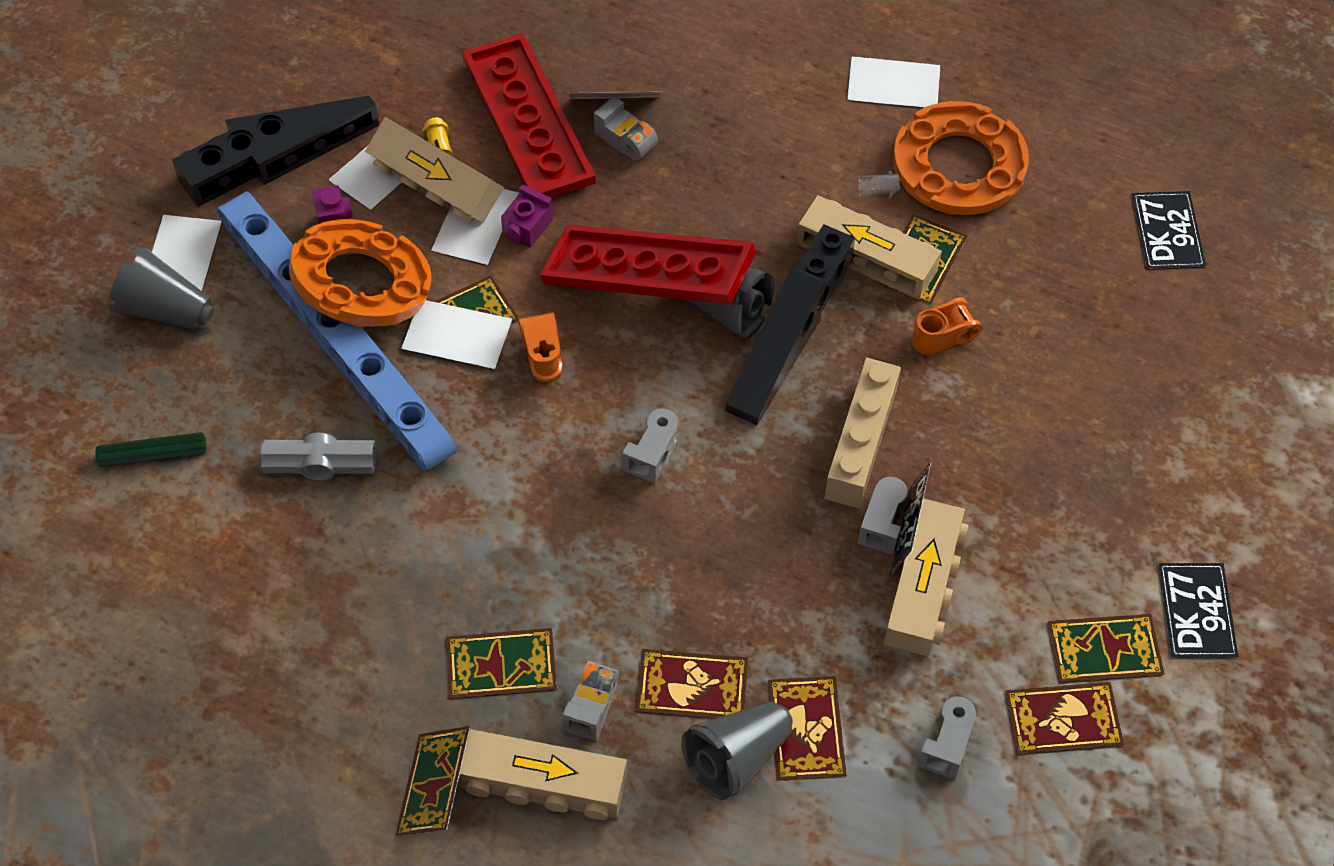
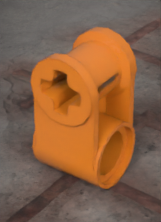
M954 298L945 304L920 312L916 319L911 344L917 352L923 355H934L942 350L972 341L981 333L983 326L978 320H974L967 309L968 303L964 298Z
M554 312L519 319L523 346L527 351L533 377L543 383L557 380L563 372Z

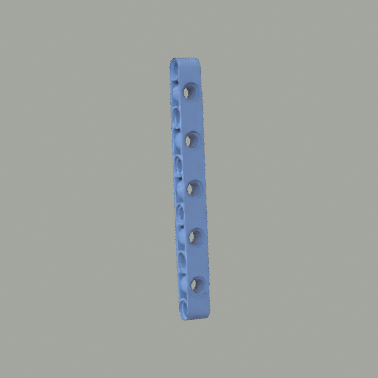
M246 191L219 206L217 213L227 231L424 472H427L456 454L457 448L450 434L364 329L356 328L348 323L328 317L303 301L302 297L295 290L289 276V261L293 244L255 198ZM371 373H377V374L372 375V376H367V375H369V374H371ZM410 422H418L414 425H407Z

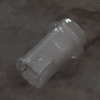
M891 170L888 171V174L858 175L859 197L889 194V198H893V194H900L899 173L892 174Z

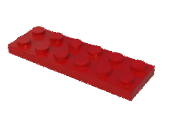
M524 33L462 51L463 61L524 185L550 198H554L596 184V175Z
M567 225L543 267L540 277L546 285L731 305L756 254V249L753 242Z

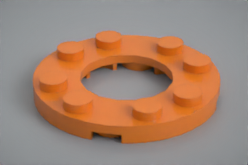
M964 101L941 102L914 113L913 119L905 126L902 125L894 145L893 165L902 186L920 203L948 215L982 214L995 210L1009 202L1022 187L1029 164V153L1025 139L1019 129L1009 119L1005 122L992 114V109L989 107ZM954 135L966 136L979 141L989 150L993 159V167L987 173V176L981 180L977 179L976 182L961 184L955 180L952 183L946 180L941 173L932 170L928 162V152L932 145L942 138Z
M339 219L326 221L307 229L304 237L297 243H294L289 261V276L295 290L306 304L335 320L348 323L356 328H363L366 326L396 325L415 315L423 307L428 297L431 286L430 266L420 249L403 235L396 238L391 233L382 231L383 226L376 223L354 219ZM347 253L364 254L386 265L393 275L394 283L389 290H383L382 294L366 296L363 292H359L358 296L353 294L348 287L334 284L332 277L327 275L326 265L338 255Z

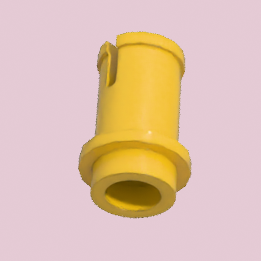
M441 118L428 119L422 129L423 136L428 139L430 144L451 156L453 155L447 137L448 125Z

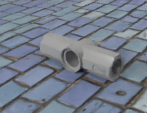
M318 432L308 434L304 440H264L261 446V468L263 473H301L307 479L325 481L331 479L334 474H374L376 470L375 440H336L332 435Z

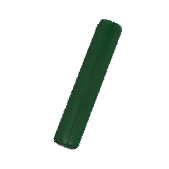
M197 432L98 445L95 455L99 466H110L203 454L207 450V442L204 433Z

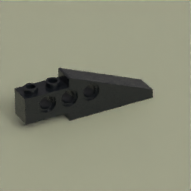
M363 96L225 120L227 132L215 136L210 141L190 151L182 153L180 156L172 159L178 181L196 206L199 207L256 177L259 178L263 185H266L378 127L379 119L376 103L370 96Z
M823 224L799 265L792 267L726 402V412L752 424H759L819 324L821 312L852 263L855 237Z

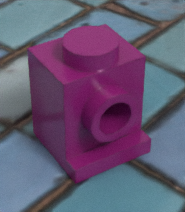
M523 184L519 189V195L501 216L502 233L514 242H521L532 247L553 220L552 198Z
M339 185L311 191L319 224L331 220L353 219L349 197L342 198Z

